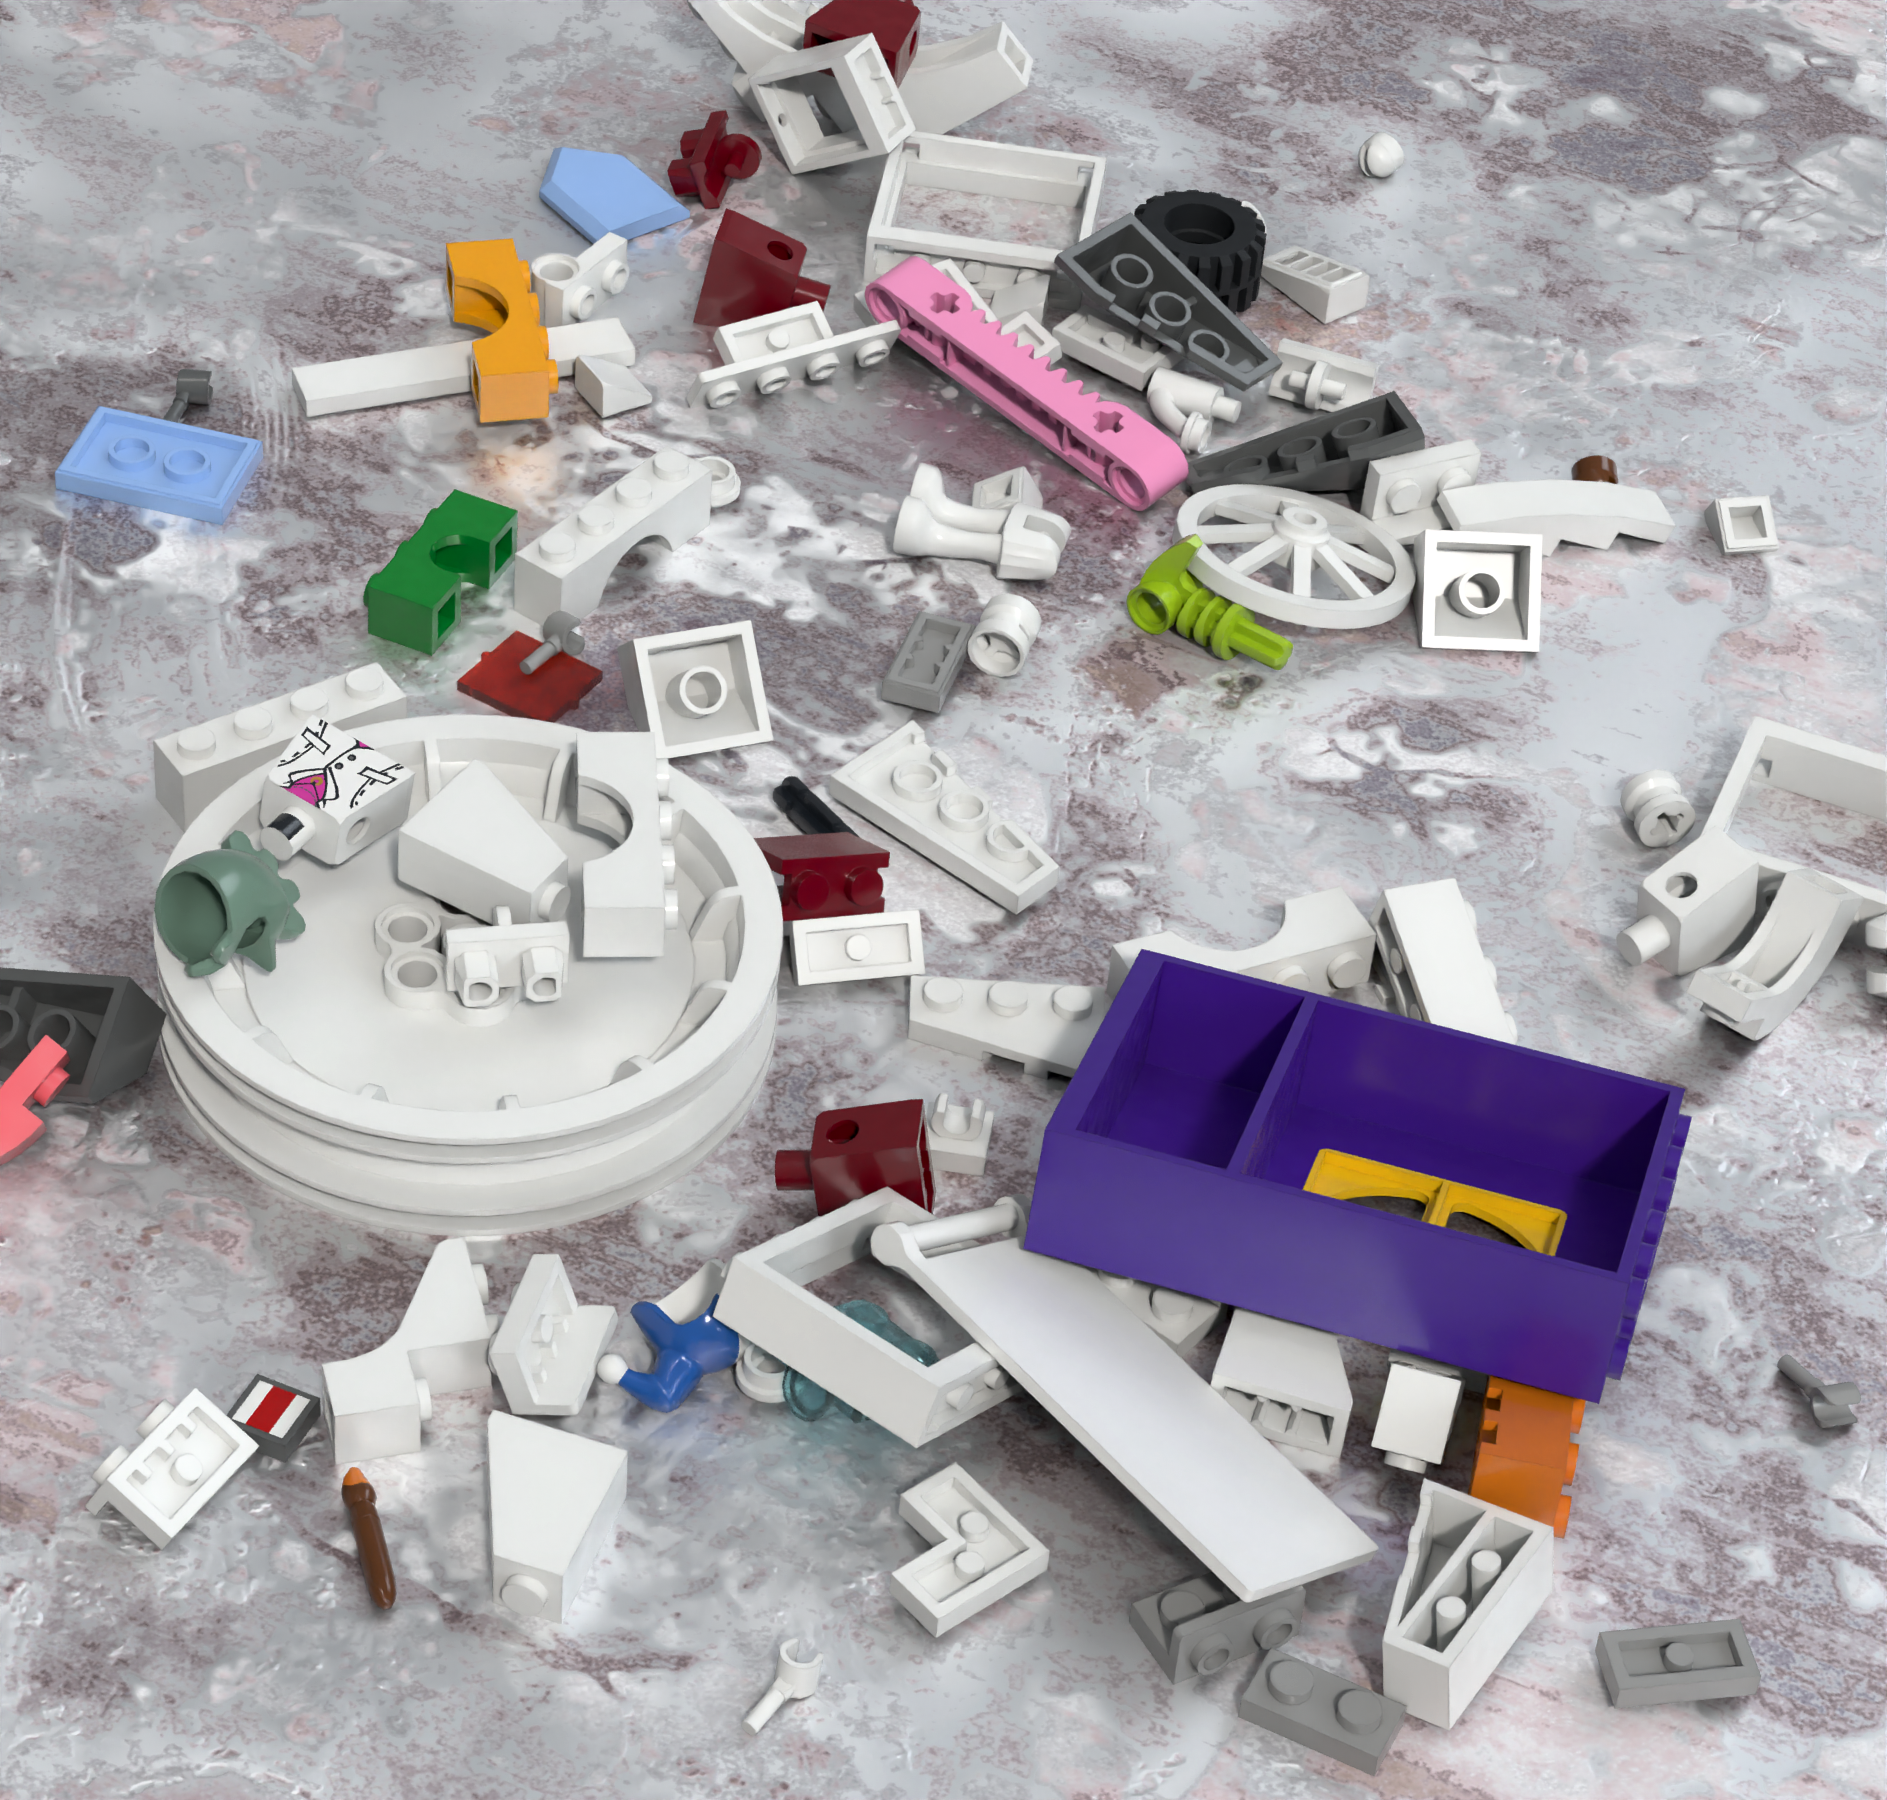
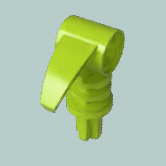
M1197 534L1188 535L1180 539L1156 558L1145 571L1140 584L1133 588L1127 596L1126 604L1130 617L1139 628L1147 633L1154 635L1162 634L1176 623L1177 630L1182 636L1189 639L1194 637L1198 644L1205 647L1211 646L1213 653L1224 660H1231L1240 652L1274 670L1283 669L1292 654L1293 644L1290 641L1254 623L1255 611L1237 603L1233 604L1231 600L1222 595L1216 597L1212 590L1203 587V583L1187 569L1203 545Z

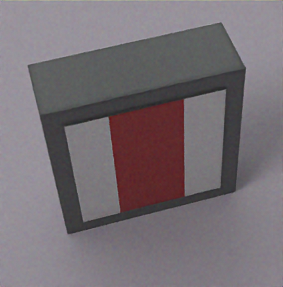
M257 1374L226 1416L259 1445L256 1452L286 1463L320 1417V1398Z

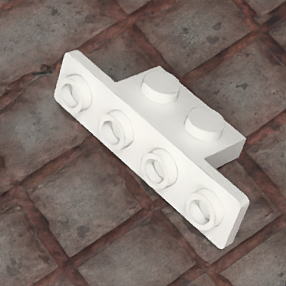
M818 301L718 327L713 339L726 366L699 373L686 399L691 408L710 404L712 408H719L734 402L741 395L760 390L762 394H770L783 389L791 381L810 377L811 380H821L833 375L842 367L857 363L861 367L872 366L888 357L890 349L901 332V328L897 320H892L834 336Z

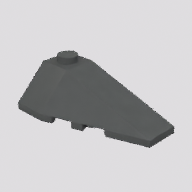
M1392 391L1187 462L1189 474L1186 482L1193 494L1208 488L1232 484L1267 485L1296 491L1360 490L1365 488L1369 461L1425 449V437L1422 427L1396 392Z
M0 967V1081L5 1083L41 1039L47 1035L65 1049L70 1058L69 1063L63 1068V1070L70 1074V1078L53 1100L95 1104L147 1074L167 1014L131 977Z

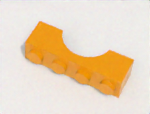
M513 238L446 243V293L454 322L474 325L493 333L472 342L471 389L480 423L549 417V394H557L559 388L555 359H548L549 341L545 325L539 326L538 297L536 292L530 293L531 284L528 261L518 260Z

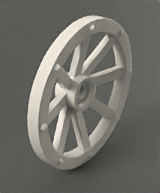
M1232 484L1200 491L1189 497L1180 507L1172 534L1173 545L1188 535L1197 534L1203 545L1187 569L1214 592L1250 610L1296 625L1329 629H1355L1385 623L1398 616L1406 608L1416 580V570L1412 559L1404 547L1386 530L1375 525L1363 515L1335 502L1287 488L1255 484ZM1218 515L1246 523L1200 526L1206 520ZM1262 542L1228 564L1222 562L1205 545ZM1347 543L1357 544L1359 547H1361V548H1363L1364 550H1366L1369 554H1367V553H1365V552H1363V551H1361V550H1359V549H1357V548H1355V547H1353V546H1351V545H1349V544H1347ZM1274 561L1285 568L1291 569L1290 593L1269 587L1247 576ZM1344 562L1389 583L1390 586L1384 591L1373 595ZM1321 567L1351 600L1311 598V571Z

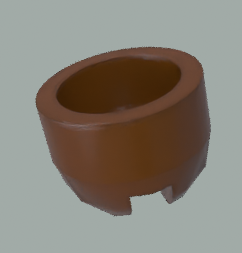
M1600 455L1588 456L1577 461L1572 467V480L1618 484L1616 463L1608 457Z

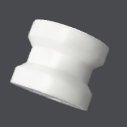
M1661 769L1646 771L1632 779L1622 791L1620 799L1622 809L1626 816L1634 822V828L1639 839L1647 846L1655 848L1670 846L1684 838L1694 826L1696 819L1694 808L1690 801L1682 795L1678 780L1669 771Z

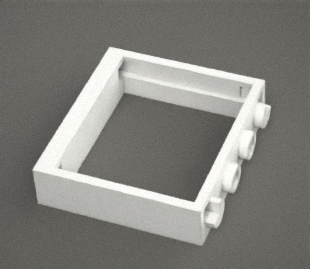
M913 131L889 152L867 233L863 281H875L910 256H917L930 265L951 258L981 298L993 299L994 292L1039 276L1051 275L1048 307L1077 311L1081 306L1083 291L1066 274L1057 273L1058 269H1061L1054 263L1057 254L1063 252V250L894 226L905 184L1081 208L1082 212L1075 240L1076 244L1096 232L1102 205L1107 158ZM904 142L920 144V148L906 147L905 152H902ZM1080 167L1094 169L1093 172L1079 171Z
M1755 715L1701 835L1715 825L1727 834L1750 780L1887 821V756ZM1744 848L1759 861L1755 914L1766 916L1787 871L1809 867ZM1815 870L1864 897L1843 941L1887 955V949L1873 948L1866 945V923L1873 918L1887 913V892Z
M888 1186L861 1199H854L847 1205L826 1215L817 1216L810 1222L789 1232L777 1234L771 1240L752 1249L738 1252L727 1262L720 1274L726 1280L713 1313L714 1318L915 1448L922 1446L1025 1389L978 1342L926 1367L801 1287L868 1254L874 1256L871 1249V1236L879 1225L902 1221L908 1226L939 1219ZM972 1239L921 1251V1253L927 1259L982 1245ZM890 1266L902 1275L917 1283L901 1268Z

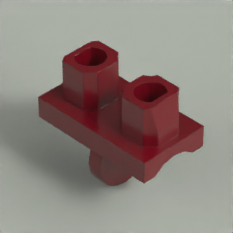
M726 110L711 112L704 129L684 131L680 140V151L683 159L672 160L667 170L675 196L683 197L700 194L705 209L720 207L731 179L751 177L757 172L762 159L761 150L753 139L743 134H727L726 124L729 117Z

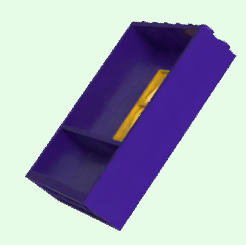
M1141 949L1045 1128L1023 1249L1599 1404L1606 1378L1620 1381L1629 1346L1631 1345L1657 1247L1678 1176L1677 1172L1692 1117L1680 1114L1685 1089ZM1366 1196H1391L1415 1199L1423 1202L1427 1207L1422 1220L1419 1221L1343 1200ZM1452 1213H1468L1497 1226L1515 1238L1526 1249L1445 1227Z

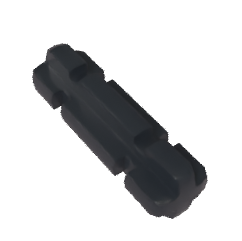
M788 776L784 778L780 786L774 788L772 794L773 801L808 835L849 832L859 837L819 797L810 791L798 777Z

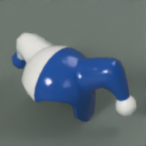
M711 1258L688 1281L654 1304L647 1301H639L633 1305L630 1311L631 1315L657 1352L652 1373L633 1371L628 1368L626 1361L621 1356L607 1354L598 1362L597 1372L599 1377L609 1384H619L649 1408L668 1413L676 1410L700 1382L703 1375L720 1372L737 1363L744 1356L745 1350L752 1342L713 1317L726 1280L720 1276L726 1264L720 1259Z

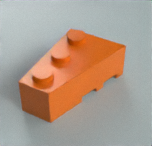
M1488 1374L1468 1495L1554 1527V1537L1564 1539L1572 1496L1562 1495L1561 1491L1563 1485L1572 1486L1579 1451V1444L1569 1442L1570 1433L1579 1434L1586 1400Z

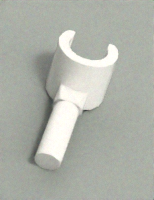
M791 1638L782 1643L779 1649L774 1682L770 1685L764 1697L741 1722L745 1732L753 1736L756 1735L781 1704L786 1703L789 1698L801 1699L815 1693L823 1663L822 1652L817 1654L816 1658L810 1663H797L795 1661L798 1655L800 1640Z

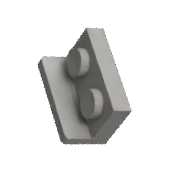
M1211 1572L1131 1603L1129 1623L1174 1685L1199 1674H1214L1223 1669L1229 1662L1262 1649L1270 1650L1271 1647L1277 1649L1286 1644L1292 1637L1299 1635L1306 1590L1302 1585L1252 1602H1244Z

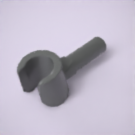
M181 369L177 377L176 397L163 420L178 423L184 412L188 410L190 404L209 406L213 396V387L209 385L212 371Z

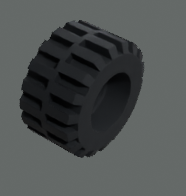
M1187 190L1185 192L1169 191L1165 192L1164 196L1155 195L1148 198L1146 204H1140L1135 209L1134 216L1228 309L1236 315V312H1244L1251 307V301H1256L1259 293L1267 236L1265 225L1262 220L1257 219L1255 211L1249 207L1241 206L1242 202L1234 198H1226L1215 192H1199V190Z

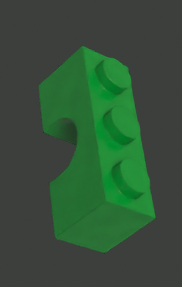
M454 489L438 508H433L429 511L423 525L409 541L404 540L399 545L394 558L380 573L376 572L370 577L363 596L364 605L368 607V633L432 656L461 623V582L490 589L515 560V553H517L518 511Z

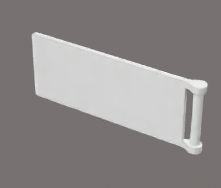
M1024 1194L1002 1197L997 1200L994 1206L908 1226L902 1221H894L875 1228L871 1236L873 1255L883 1265L899 1267L915 1280L1242 1601L1252 1602L1373 1559L1379 1548L1378 1545L1084 1265L1023 1249L1032 1204ZM1002 1233L1005 1237H1013L1012 1239L927 1259L921 1253V1251Z

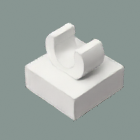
M940 1093L935 1102L928 1103L926 1112L933 1169L984 1177L995 1111L986 1110L982 1099H974L972 1108L949 1105L948 1094Z

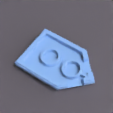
M566 147L553 149L539 190V197L593 244L608 232L631 240L690 218V210L628 158L618 154Z

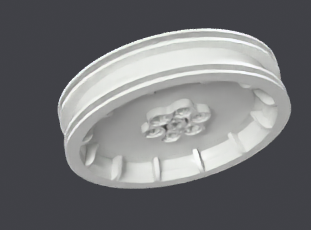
M450 714L396 719L343 731L415 772L408 818L401 825L340 864H327L303 849L296 852L289 860H277L279 864L278 875L282 879L292 880L299 889L300 898L293 906L303 917L306 928L296 938L277 939L276 968L272 972L266 971L247 956L234 953L226 966L210 975L189 977L184 970L186 963L180 960L168 948L161 936L155 912H153V939L158 977L157 1005L167 1014L159 1036V1046L169 1081L189 1117L224 1155L266 1185L301 1203L326 1213L376 1227L430 1235H505L569 1225L626 1207L667 1187L689 1173L729 1138L751 1110L760 1094L774 1054L777 1029V983L783 942L782 907L776 882L761 849L740 820L711 792L670 764L668 797H659V801H671L672 837L671 840H662V845H674L675 880L673 885H665V889H677V929L665 930L664 957H583L581 922L583 862L611 853L621 844L604 832L577 824L575 790L576 732L590 731L571 726L510 716ZM280 756L259 766L239 779L199 814L171 853L160 882L168 871L181 861L205 851L221 849V843L235 830L246 834L256 851L263 849L260 841V832L265 827L260 822L259 817L264 781ZM473 759L484 763L568 855L567 886L571 889V898L565 913L558 920L567 921L569 930L568 983L562 984V993L558 1001L534 1002L526 997L524 986L499 988V999L490 1006L466 1007L458 991L447 992L445 981L446 929L493 925L398 880V830Z

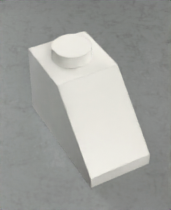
M1403 1361L1391 1364L1371 1444L1372 1447L1386 1450L1383 1463L1425 1474L1427 1462L1440 1465L1444 1462L1467 1378Z

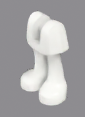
M920 463L914 477L910 496L906 495L900 509L893 549L894 552L909 556L931 555L982 559L997 564L996 579L1037 581L1051 579L1056 573L1061 558L1060 553L1063 552L1070 537L1071 527L1063 517L1023 503H1016L1011 510L977 508L958 503L945 495L942 472L935 466Z

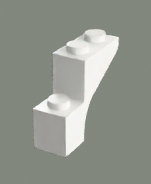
M464 1237L447 1239L436 1246L399 1329L387 1342L366 1354L354 1358L322 1363L323 1415L335 1465L421 1452V1422L432 1420L430 1395L491 1386L488 1348L493 1334L499 1332L500 1323L496 1313L485 1314L483 1305H488L489 1302L485 1268L482 1263H471Z

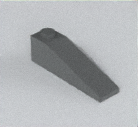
M1131 212L1057 254L1054 263L1091 300L1107 312L1243 392L1278 371L1283 364Z

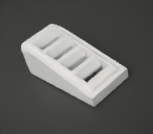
M1296 245L1263 258L1261 277L1323 324L1366 307L1370 276L1360 269Z

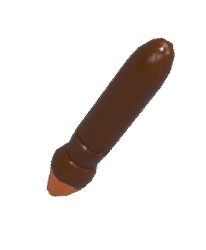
M351 1467L343 1478L341 1495L346 1509L350 1512L351 1525L366 1587L371 1600L380 1609H391L397 1594L396 1581L381 1520L375 1506L377 1495L361 1470L357 1467Z

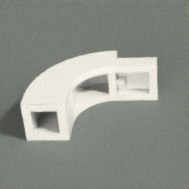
M1811 868L1787 871L1768 913L1747 945L1737 956L1724 965L1698 969L1686 993L1703 1002L1700 1008L1701 1012L1753 1041L1761 1039L1776 1029L1811 991L1838 950L1864 897Z

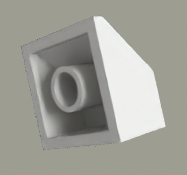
M1429 529L1414 538L1413 564L1416 570V580L1412 596L1420 648L1538 653L1543 535Z
M751 620L637 638L617 647L629 711L639 732H655L657 758L672 759L773 741Z

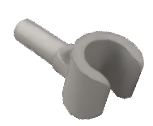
M556 611L548 616L543 626L544 644L520 662L521 671L529 675L561 651L569 655L580 654L584 650L585 640L582 636L571 631L580 625V619L565 611Z
M1787 1354L1780 1358L1777 1367L1804 1390V1393L1810 1398L1812 1417L1819 1427L1827 1428L1857 1423V1418L1852 1414L1849 1405L1860 1403L1861 1395L1853 1382L1825 1385L1790 1355Z

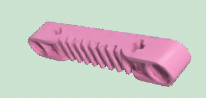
M910 256L866 286V304L879 324L897 320L901 328L897 338L1127 507L1135 511H1143L1187 479L1189 469L1185 455L1170 437L1130 408L1118 402H1100V394L1098 392L1083 395L1084 382L1080 379L1066 383L1067 370L1065 368L1050 371L1051 358L1044 356L1034 359V346L1031 344L1017 347L1018 334L1012 332L1001 336L1002 323L998 320L985 324L986 311L983 309L973 311L972 299L968 292L925 260L917 256Z

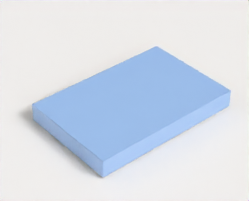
M98 406L55 471L56 489L223 525L263 459V441Z

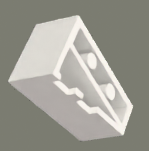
M1456 878L1383 889L1368 920L1369 925L1377 934L1372 964L1383 983L1376 985L1375 994L1381 1005L1394 1004L1401 1016L1517 1045L1518 1036L1515 1021L1509 1012H1504L1496 991L1497 975L1495 966L1491 958L1487 955L1484 956L1476 936L1477 922L1473 906L1468 900H1463Z
M1424 1478L1420 1491V1506L1415 1526L1411 1527L1408 1538L1406 1562L1403 1573L1398 1578L1382 1640L1384 1696L1406 1705L1407 1714L1450 1731L1553 1591L1554 1527Z

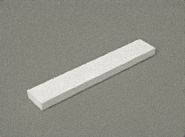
M619 317L546 328L549 341L548 359H555L558 378L575 375L576 356L579 355L613 362L625 367L635 365V347ZM479 339L292 368V385L307 417L471 392L472 342Z

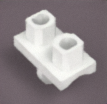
M1286 338L1280 341L1277 357L1283 364L1273 375L1268 395L1304 404L1306 408L1313 410L1322 409L1329 412H1335L1372 399L1380 364Z
M507 905L494 907L493 926L446 929L445 981L447 992L458 991L466 1007L490 1006L499 999V988L524 986L526 997L534 1002L558 1001L561 997L562 984L568 983L569 930L567 921L512 924L510 908Z

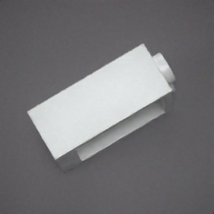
M873 33L778 55L748 79L756 101L762 109L778 148L792 175L888 154L916 130ZM832 68L859 129L824 137L796 76Z

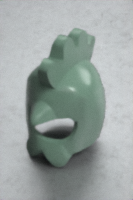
M235 830L221 843V849L205 851L178 863L162 878L157 888L154 912L158 930L168 948L180 960L186 963L184 970L189 977L210 975L226 966L234 953L247 956L266 971L272 972L276 968L277 939L296 938L305 931V921L293 906L300 898L298 887L292 880L282 879L278 875L279 864L270 851L264 848L256 851L252 847L250 839L241 831Z

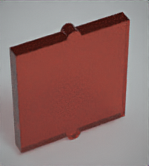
M516 630L492 652H483L481 654V661L457 681V690L511 717L555 723L569 709L576 710L579 708L580 700L602 681L603 671L561 651L556 656L548 659L531 674H524L520 669V662L544 643Z

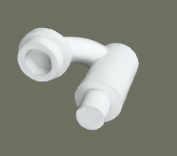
M1161 366L1154 372L1147 391V403L1150 404L1152 412L1171 433L1180 439V449L1186 454H1190L1192 451L1197 453L1204 451L1210 438L1212 423L1216 418L1235 423L1241 410V402L1225 397L1223 387Z

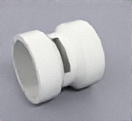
M999 594L991 598L982 612L980 623L976 626L968 641L967 651L971 661L983 672L997 677H1007L1019 672L1029 655V648L1041 630L1042 620L1039 611L1030 601L1018 595Z

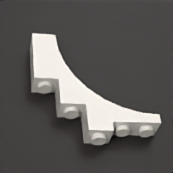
M686 0L693 15L701 21L704 20L718 37L723 52L730 59H736L737 66L731 84L738 100L745 107L751 108L762 122L766 121L748 79L774 57L803 50L805 28L769 11L756 0ZM1004 21L967 37L931 45H919L916 56L898 88L916 128L914 131L942 135L1027 89L1033 59ZM817 71L796 76L806 98L813 95L819 111L826 118H832L842 132H847L858 126L836 78Z

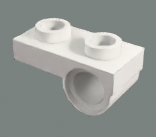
M608 232L577 258L561 253H550L536 258L531 266V293L536 292L538 297L539 324L550 328L579 323L589 318L594 310L613 295L620 293L626 286L630 272L627 264L628 240Z

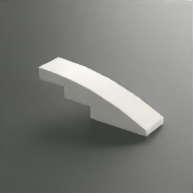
M1561 479L1503 481L1442 490L1437 497V501L1453 531L1542 534V555L1548 557L1551 556L1561 539L1608 550L1618 533L1665 544L1676 527L1656 491L1607 482Z

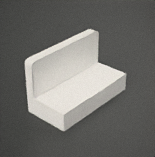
M919 909L797 920L783 923V937H790L794 986L926 974Z

